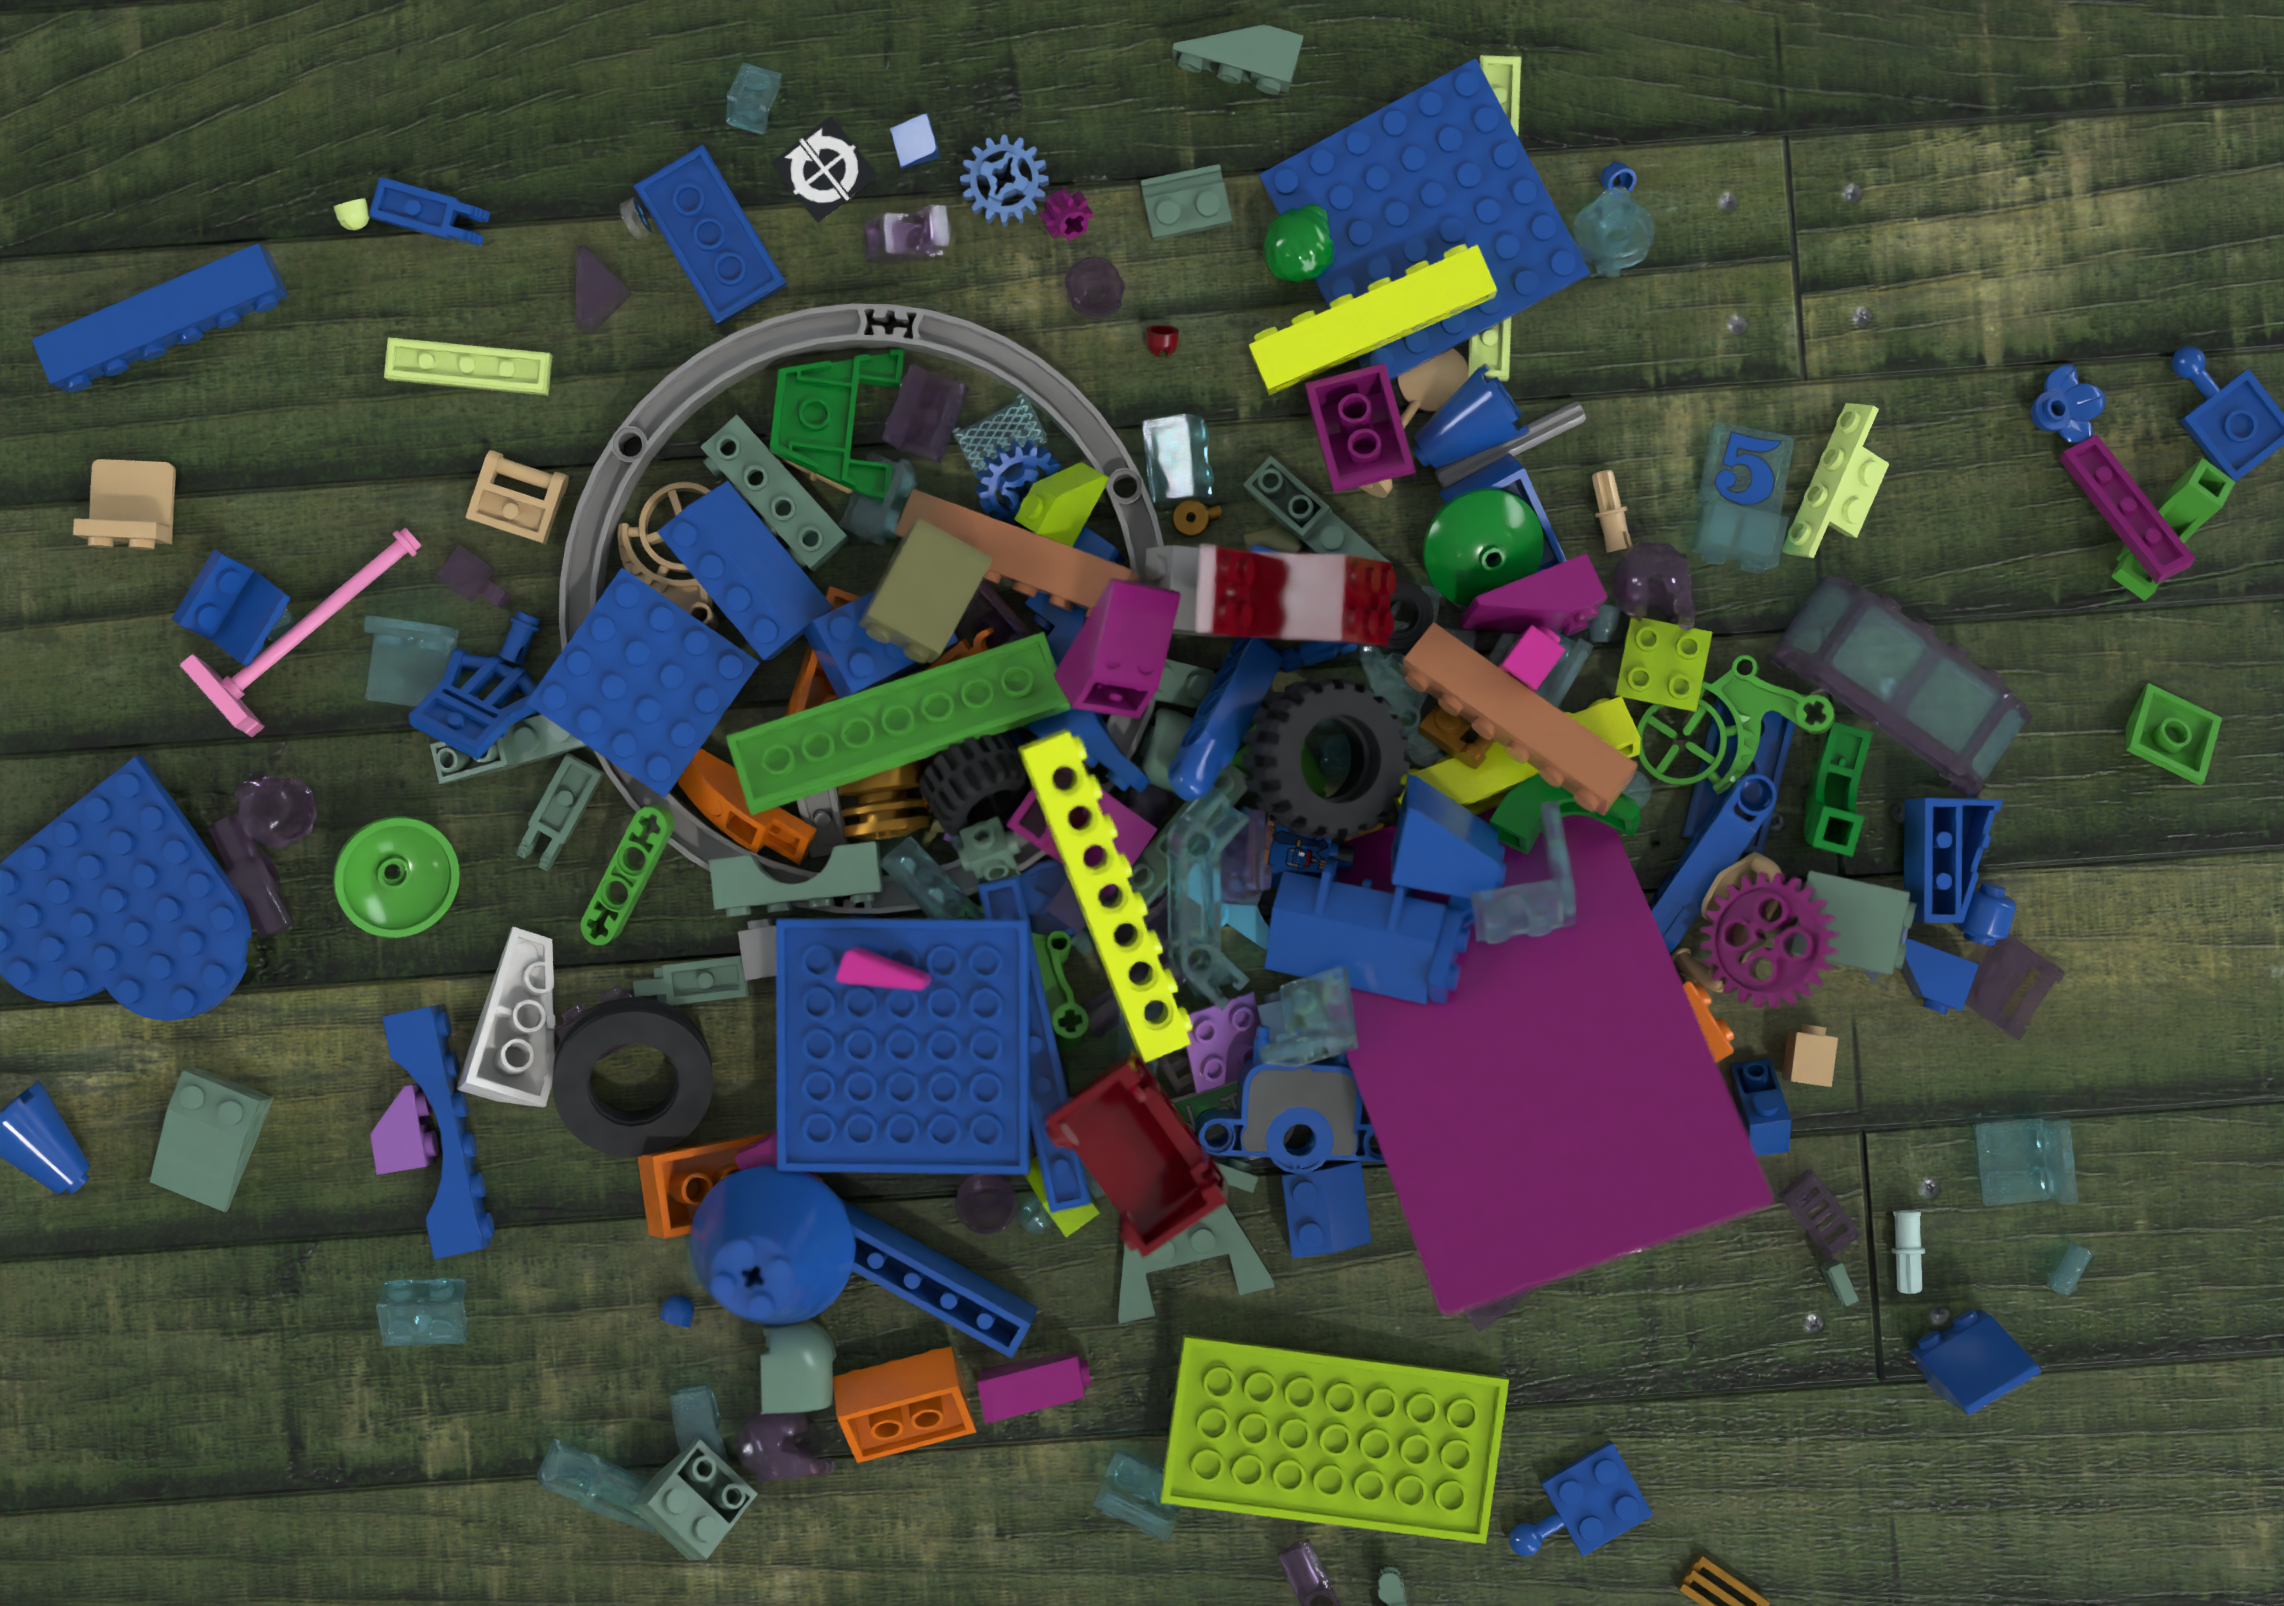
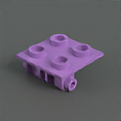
M1253 991L1188 1014L1193 1030L1187 1032L1191 1044L1185 1047L1196 1094L1237 1080L1243 1065L1253 1058L1254 1037L1256 1036V1028L1260 1025Z

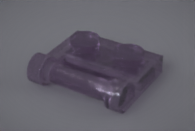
M2009 934L2006 939L1996 940V944L1989 948L1980 961L1965 1006L2010 1037L2020 1041L2027 1031L2024 1028L2052 985L2054 983L2059 984L2066 973L2060 967L2047 961ZM2030 968H2033L2040 975L2010 1018L2006 1017L2000 1012Z

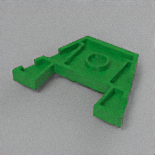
M905 349L889 350V353L870 356V354L858 355L851 360L833 363L828 360L779 369L769 452L872 500L888 505L893 464L850 458L858 384L900 389Z

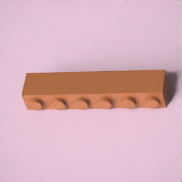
M913 488L894 533L902 539L916 520L920 518L992 557L993 559L983 579L995 584H999L1001 578L1014 582L1013 590L1029 597L1035 598L1038 591L1051 596L1048 603L1071 612L1074 605L1087 610L1085 615L1087 618L1111 578L1141 583L1142 580L1141 576L1129 568Z
M1434 622L1405 656L1402 675L1405 676V681L1413 689L1421 693L1426 691L1438 699L1439 705L1447 713L1453 716H1458L1459 714L1472 723L1471 726L1476 733L1485 739L1491 740L1493 738L1502 744L1506 752L1517 762L1523 764L1527 762L1540 771V776L1548 784L1554 787L1561 786L1574 795L1575 801L1584 809L1591 812L1596 810L1604 816L1633 779L1637 763Z

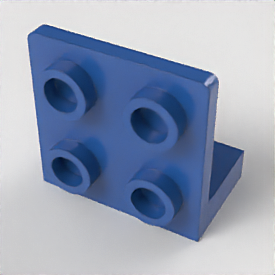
M214 549L171 619L178 625L213 641L239 663L249 666L254 657L262 650L264 641L276 621L284 614L290 596L253 568Z

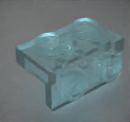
M439 1278L436 1280L399 1279L384 1282L376 1305L383 1346L465 1344L468 1336L463 1304L467 1288L466 1280Z
M1121 1449L1115 1451L1107 1466L1092 1504L1101 1509L1106 1515L1122 1519L1138 1527L1143 1533L1149 1536H1157L1165 1541H1168L1174 1530L1181 1506L1161 1503L1159 1500L1163 1469Z

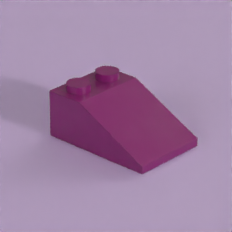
M1385 363L1305 383L1311 419L1334 493L1415 473Z
M1586 553L1475 597L1458 620V624L1461 629L1515 634L1523 633L1531 625L1537 629L1540 626H1544L1555 634L1564 631L1566 636H1570L1588 627L1587 621L1599 614L1597 609L1608 597Z

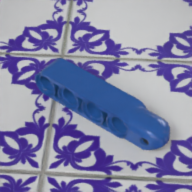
M1238 637L1235 640L1182 738L1180 748L1168 768L1169 782L1173 790L1182 799L1193 801L1206 796L1212 789L1219 773L1234 757L1252 722L1253 716L1261 705L1283 661V655L1266 639Z
M1748 773L1736 781L1724 800L1717 805L1649 901V908L1669 954L1676 948L1700 914L1703 900L1717 875L1736 863L1756 831L1773 809L1777 799L1776 789L1768 777L1760 773Z

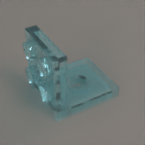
M1558 801L1541 803L1542 840L1550 881L1471 893L1473 922L1477 942L1501 943L1510 939L1511 936L1523 934L1539 937L1549 934L1554 929L1576 926L1574 914L1576 913L1574 899L1576 892Z

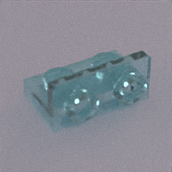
M1180 414L1142 421L1151 502L1162 503L1193 497L1201 499L1210 498L1214 475L1208 463L1207 446L1209 445L1210 435L1203 417Z

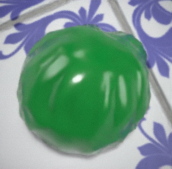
M1307 204L1299 209L1290 208L1273 219L1268 225L1267 235L1263 244V255L1268 270L1272 272L1276 279L1301 283L1318 277L1333 264L1334 242L1329 237V218L1323 208L1317 204Z

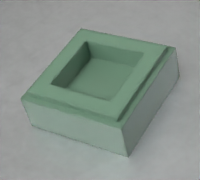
M1835 1258L1821 1262L1819 1267L1833 1299L1844 1306L1859 1301L1843 1263Z

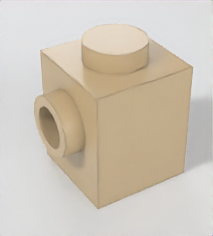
M1801 1024L1800 1032L1788 1030L1782 1079L1791 1082L1832 1087L1838 1038L1827 1036L1826 1027Z

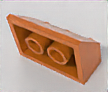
M952 1346L931 1349L926 1353L903 1359H893L884 1364L851 1370L845 1374L833 1377L837 1419L857 1463L976 1433L962 1372Z

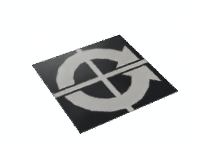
M829 117L771 162L772 166L817 223L878 177L832 117Z

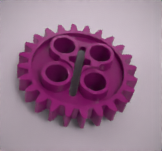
M1759 872L1757 884L1748 876L1742 877L1743 889L1741 890L1735 885L1728 884L1727 889L1731 897L1726 899L1715 896V901L1721 907L1719 912L1707 910L1705 913L1714 920L1713 926L1701 927L1702 932L1711 935V941L1700 944V948L1712 950L1713 954L1704 961V965L1718 967V970L1711 977L1712 980L1721 981L1727 979L1723 988L1724 993L1731 994L1739 989L1737 1001L1741 1003H1746L1753 995V1005L1758 1008L1763 1007L1767 997L1771 1008L1775 1009L1780 1008L1782 996L1789 1005L1797 1004V991L1805 997H1811L1812 992L1808 985L1810 982L1822 986L1825 984L1822 977L1818 974L1820 969L1829 971L1834 969L1825 960L1826 955L1839 953V950L1828 946V940L1838 937L1839 932L1827 930L1826 927L1836 917L1831 914H1821V911L1828 902L1825 899H1818L1812 902L1811 900L1816 891L1814 887L1808 886L1799 892L1801 879L1793 877L1786 886L1785 874L1777 872L1772 883L1767 873ZM1778 900L1783 907V913L1777 921L1770 922L1766 916V908L1770 902ZM1795 917L1800 919L1799 924L1795 927L1785 930L1772 939V943L1775 946L1773 949L1760 947L1767 941L1764 935L1766 932L1777 934L1784 930ZM1743 924L1748 930L1749 937L1744 945L1737 947L1732 940V934L1737 926ZM1802 934L1806 938L1807 948L1802 955L1795 957L1790 950V942L1794 936ZM1760 947L1748 957L1746 962L1743 964L1739 962V958L1742 955ZM1767 958L1773 966V972L1767 980L1761 981L1756 974V967L1762 959Z

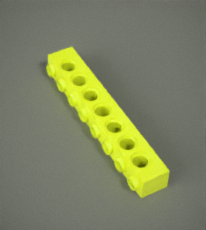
M1063 729L1018 747L1021 759L1138 1056L1146 1063L1191 1044L1187 1034L1188 1031L1193 1030L1190 1018L1184 1006L1177 1008L1172 993L1178 991L1176 982L1170 969L1162 970L1157 957V955L1163 953L1160 941L1155 931L1151 930L1148 932L1142 916L1148 914L1146 905L1140 892L1132 893L1127 878L1133 876L1124 852L1117 854L1112 839L1118 837L1110 815L1105 814L1102 816L1097 800L1102 798V793L1093 774L1087 776L1081 761L1087 759V755L1078 735L1072 737L1069 731ZM1068 766L1073 773L1072 782L1068 787L1058 789L1052 782L1053 773L1059 767ZM1075 806H1085L1088 811L1086 823L1081 827H1071L1068 823L1070 810ZM1091 845H1100L1103 849L1101 862L1095 866H1086L1083 861L1084 851ZM1107 884H1115L1118 888L1117 899L1109 905L1100 904L1098 899L1100 889ZM1122 923H1131L1133 926L1131 939L1125 943H1116L1113 936L1116 927ZM1136 962H1146L1148 965L1146 977L1138 982L1130 981L1129 970L1131 966ZM1153 1000L1162 1001L1163 1011L1161 1015L1153 1020L1145 1019V1006Z

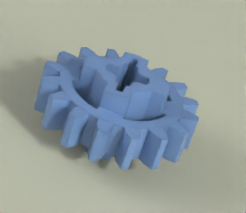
M1002 135L999 145H995L990 137L986 138L987 149L982 151L974 146L972 152L975 161L964 160L963 162L964 169L970 172V174L960 176V182L963 186L971 187L963 192V197L965 201L975 200L972 206V212L975 215L983 210L986 211V223L991 224L995 216L1001 218L1003 227H1007L1009 217L1015 216L1019 224L1024 223L1023 212L1027 210L1029 213L1036 215L1037 208L1034 201L1045 202L1046 193L1039 189V187L1049 185V177L1039 175V173L1046 169L1045 160L1034 161L1038 154L1037 148L1033 146L1027 151L1023 150L1024 141L1020 137L1014 145L1009 144L1007 135ZM1004 156L1003 159L996 162H988L995 157ZM1022 162L1030 170L1032 182L1028 181V178L1021 176ZM1011 169L1012 183H1006L999 191L997 178L1003 179L1006 174H1009ZM978 180L982 184L989 186L988 200L980 193ZM1017 198L1021 199V201H1019L1016 204L1005 206V204L1009 201H1012Z

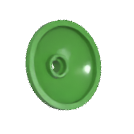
M386 817L365 825L345 843L335 863L333 874L334 891L343 912L362 930L380 937H407L431 927L447 912L458 890L459 864L452 845L432 825L412 817ZM388 865H397V871L394 875L386 876L384 874L385 868Z

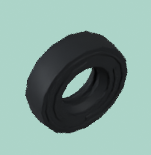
M1396 579V588L1393 595H1391L1390 602L1401 601L1407 604L1413 614L1412 623L1407 629L1401 631L1393 630L1392 635L1388 637V646H1374L1387 652L1403 653L1411 650L1434 622V608L1428 594L1419 585L1409 580Z

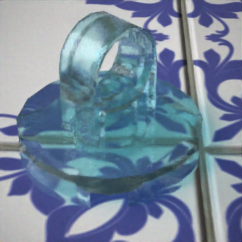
M1617 186L1603 192L1595 202L1585 206L1580 211L1574 222L1572 239L1585 261L1592 263L1593 258L1600 262H1606V268L1620 269L1631 267L1647 257L1648 249L1654 244L1656 227L1651 214L1643 206L1635 203L1630 192L1625 187Z

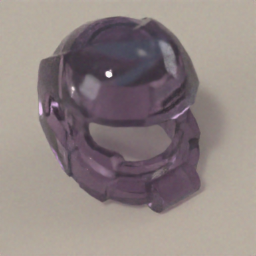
M1637 542L1623 555L1615 569L1612 582V597L1618 608L1627 616L1641 622L1642 615H1647V606L1656 605L1665 614H1669L1674 622H1678V626L1681 629H1692L1695 624L1696 607L1692 603V585L1686 553H1679L1669 543Z
M760 1409L755 1414H752L743 1424L737 1444H739V1448H737L742 1466L754 1471L758 1485L779 1479L811 1475L826 1476L835 1470L833 1459L829 1457L818 1459L810 1455L808 1450L799 1449L795 1446L793 1442L794 1434L809 1430L808 1425L815 1423L806 1412L762 1414V1409Z

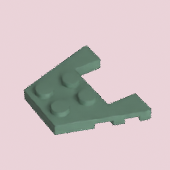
M1226 1203L1145 1258L1142 1257L1137 1248L1131 1251L1124 1243L1118 1310L1119 1324L1155 1316L1146 1273L1225 1254L1230 1255L1239 1296L1275 1287L1273 1278Z

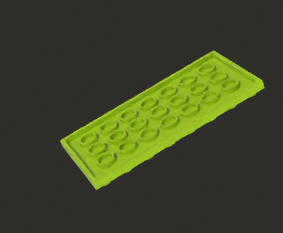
M1183 1334L1159 1500L1165 1504L1486 1544L1509 1379L1496 1375Z

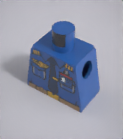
M1268 812L1256 886L1279 887L1283 871L1322 878L1324 867L1329 859L1338 861L1337 869L1351 871L1355 851L1354 846L1332 843V839L1291 833L1288 828L1278 827L1269 820L1271 813Z

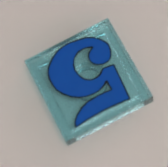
M1715 421L1712 424L1697 503L1773 518L1780 517L1795 437Z

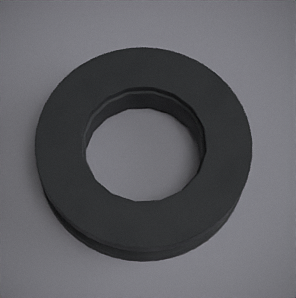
M632 997L615 999L597 1005L571 1024L556 1050L553 1065V1096L557 1111L567 1128L579 1140L600 1152L622 1157H641L644 1154L667 1150L680 1143L695 1130L706 1114L711 1101L713 1090L712 1062L703 1034L684 1013L657 1000ZM640 1043L655 1047L666 1054L675 1067L676 1078L673 1089L663 1101L649 1109L626 1111L611 1107L599 1099L592 1089L590 1081L592 1067L603 1053L617 1045Z

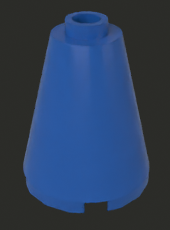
M1486 363L1480 366L1414 435L1417 443L1412 446V449L1424 467L1431 464L1435 469H1439L1521 438L1530 432L1527 424L1521 428L1519 427L1516 420L1522 414L1498 377L1490 381L1484 374L1491 369Z
M38 1080L0 1110V1157L58 1195L64 1190L71 1195L90 1179L85 1172L91 1165L45 1086Z

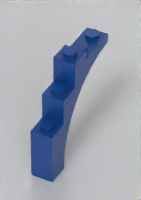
M1085 525L1072 547L1121 566L1126 560L1113 545ZM1037 591L1035 598L1029 597L1025 604L1035 613L1031 620L1049 633L1046 640L1058 668L1087 620V617H1085L1087 610L1075 605L1071 612L1048 603L1051 596ZM1070 705L1071 710L1032 722L1027 726V729L1037 736L1036 740L1063 729L1069 731L1072 737L1078 735L1087 755V759L1083 761L1092 768L1099 762L1110 770L1105 777L1124 792L1131 786L1141 794L1151 781L1124 755L1110 735L1101 712L1076 709Z

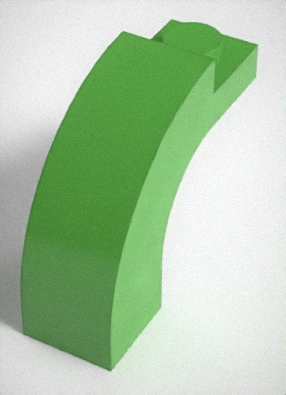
M2202 457L2166 491L2154 507L2185 544L2204 522L2223 507L2235 481ZM2125 544L2116 558L2120 562L2111 577L2145 601L2155 593L2159 583H2155Z

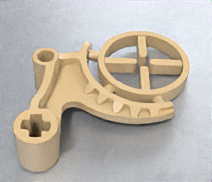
M692 482L669 484L656 491L645 503L639 518L638 527H630L628 523L618 524V546L625 570L699 620L702 615L707 614V618L702 623L715 630L718 626V617L712 610V598L695 578L689 580L666 578L669 570L679 573H690V571L684 564L672 563L658 556L651 545L664 540L657 533L658 531L648 534L650 516L663 499L669 496L674 513L677 516L683 511L678 492L689 491L706 495L711 490ZM631 537H640L646 552L660 565L656 574L648 570L640 562L633 548Z

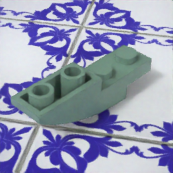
M1271 455L1243 484L1244 488L1288 532L1298 537L1302 545L1312 554L1350 555L1389 562L1331 511L1330 506Z
M543 715L520 720L510 725L504 738L499 737L478 760L442 741L430 744L439 784L534 763L567 754L568 751L587 746Z

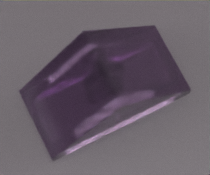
M577 245L576 327L583 334H593L632 293L585 245Z

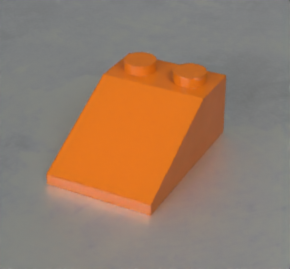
M769 1133L676 1146L662 1152L644 1154L641 1157H637L649 1235L666 1239L690 1234L695 1213L707 1193L724 1177L735 1171H740L734 1157L738 1150L768 1136Z

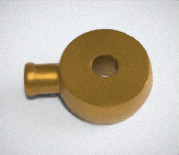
M1189 499L1180 502L1174 508L1171 520L1177 533L1187 538H1194L1202 535L1207 530L1210 520L1223 518L1220 505L1206 508L1203 503ZM1193 515L1196 520L1190 523L1186 520V517Z

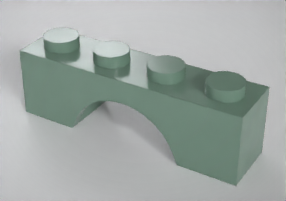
M879 842L834 846L825 868L814 878L798 884H788L775 879L766 872L757 856L754 855L709 860L714 910L726 909V917L751 914V906L767 904L768 912L793 910L792 902L808 900L809 908L834 905L833 897L848 895L850 896V903L875 901L874 893L884 892Z

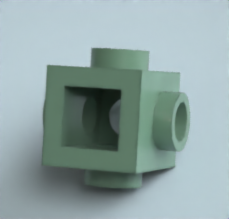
M998 816L986 821H979L973 826L959 831L964 847L957 849L961 863L966 873L974 871L979 884L1021 875L1014 854L1021 852L1012 829L1004 831Z

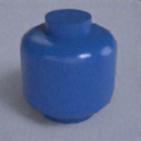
M1981 882L1980 888L1974 889L1964 923H1956L1957 927L1964 932L1963 937L1965 939L1982 945L1994 946L1996 940H2003L2008 937L2016 910V903L2009 896L2005 895L2006 888L1993 883Z

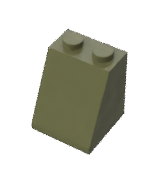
M918 518L900 540L858 625L867 629L866 633L872 639L881 643L891 642L904 649L903 653L908 658L919 663L927 661L932 664L942 654L993 558Z

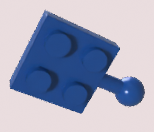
M2193 346L2182 347L2172 357V369L2179 377L2191 379L2206 400L2181 418L2179 422L2211 463L2236 482L2284 445V413L2249 369L2241 372L2222 388H2219L2204 369L2206 359L2203 352Z
M1609 1440L1539 1481L1556 1512L1534 1525L1520 1523L1514 1526L1509 1534V1544L1516 1554L1531 1556L1540 1549L1542 1539L1565 1527L1579 1554L1585 1556L1653 1516V1513L1614 1443Z

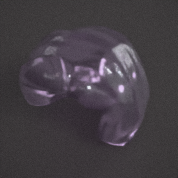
M268 775L262 777L259 782L247 781L238 786L234 795L238 802L237 811L239 812L241 828L248 837H253L266 846L280 849L298 844L312 832L317 819V805L313 796V790L311 786H308L301 779H282Z

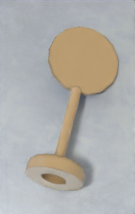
M1454 348L1398 377L1399 390L1403 398L1409 403L1400 417L1403 429L1408 425L1417 410L1426 413H1436L1468 379V365L1464 357ZM1392 479L1360 486V488L1371 495L1385 498L1392 490L1393 483Z

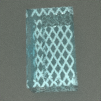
M1024 392L1017 395V402L962 431L959 427L951 430L976 479L978 478L976 476L977 471H987L988 469L983 460L984 457L987 456L992 459L998 457L996 453L997 446H1001L1006 452L1010 450L1011 440H1016L1021 448H1024L1028 440L1033 441L1036 447L1048 441L1047 434Z

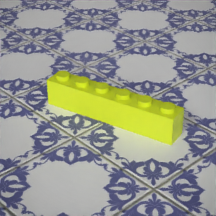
M1466 244L1456 246L1443 254L1445 259L1429 265L1428 261H1422L1406 269L1405 273L1407 276L1391 282L1390 277L1380 279L1367 287L1368 293L1353 298L1352 294L1341 296L1329 303L1331 307L1329 310L1317 315L1314 310H1311L1291 320L1293 325L1281 331H1278L1276 327H1271L1254 336L1255 342L1249 344V350L1268 395L1270 396L1495 298L1497 288L1478 245L1469 249Z
M1622 696L1612 700L1609 698L1599 699L1590 704L1587 709L1574 714L1565 712L1566 715L1628 758L1640 754L1641 737ZM1495 742L1485 753L1486 759L1478 769H1472L1453 756L1448 755L1436 761L1435 765L1425 769H1410L1409 774L1418 776L1477 815L1498 807L1511 790L1540 771L1527 762L1524 764L1517 762L1506 752L1502 744ZM1402 774L1400 783L1405 785L1407 774ZM1403 793L1401 798L1393 797L1398 812L1400 811Z

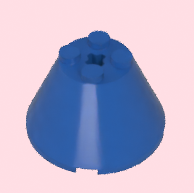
M759 1164L758 1167L739 1172L735 1171L727 1175L707 1193L700 1203L692 1222L690 1251L694 1269L703 1287L727 1311L757 1324L789 1325L818 1315L840 1295L848 1282L855 1261V1233H852L849 1220L845 1214L847 1210L843 1203L820 1179L808 1172L777 1171V1164Z

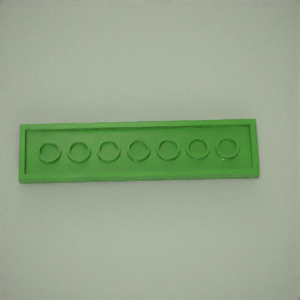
M1044 632L726 736L751 815L944 752L956 743H963L964 739L972 736L977 740L981 735L992 736L1071 710L1067 698L1053 676L1057 667Z

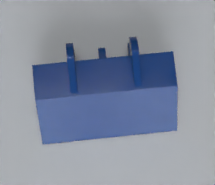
M1329 859L1326 862L1322 878L1283 871L1272 908L1265 969L1427 1004L1429 998L1427 981L1444 921L1446 905L1412 898L1411 887L1397 885L1395 894L1373 890L1374 880L1368 878L1364 879L1362 887L1340 883V872L1336 871L1338 861Z

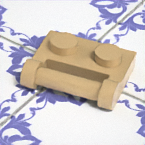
M489 450L465 518L546 545L561 498L566 492L569 476L557 471L554 474H550L504 459L502 453ZM498 474L547 489L545 499L541 500L495 485V478Z

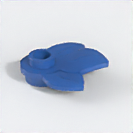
M2066 364L2053 370L2046 377L2044 393L2034 400L2031 407V419L2039 429L2050 432L2057 431L2066 442L2077 445L2094 436L2089 420L2095 418L2103 411L2106 404V396L2094 385L2087 383L2079 385L2075 366ZM2051 406L2053 407L2055 414H2053Z

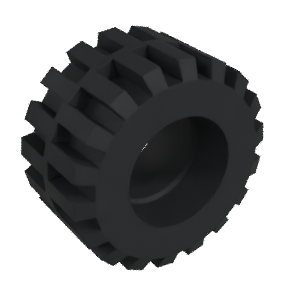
M1001 733L992 736L981 735L977 740L972 736L964 739L963 743H956L927 767L926 773L921 777V785L919 787L920 792L945 833L953 837L958 835L961 837L960 830L971 827L979 821H986L998 816L1002 823L1017 811L1033 788L1021 756L1009 737Z

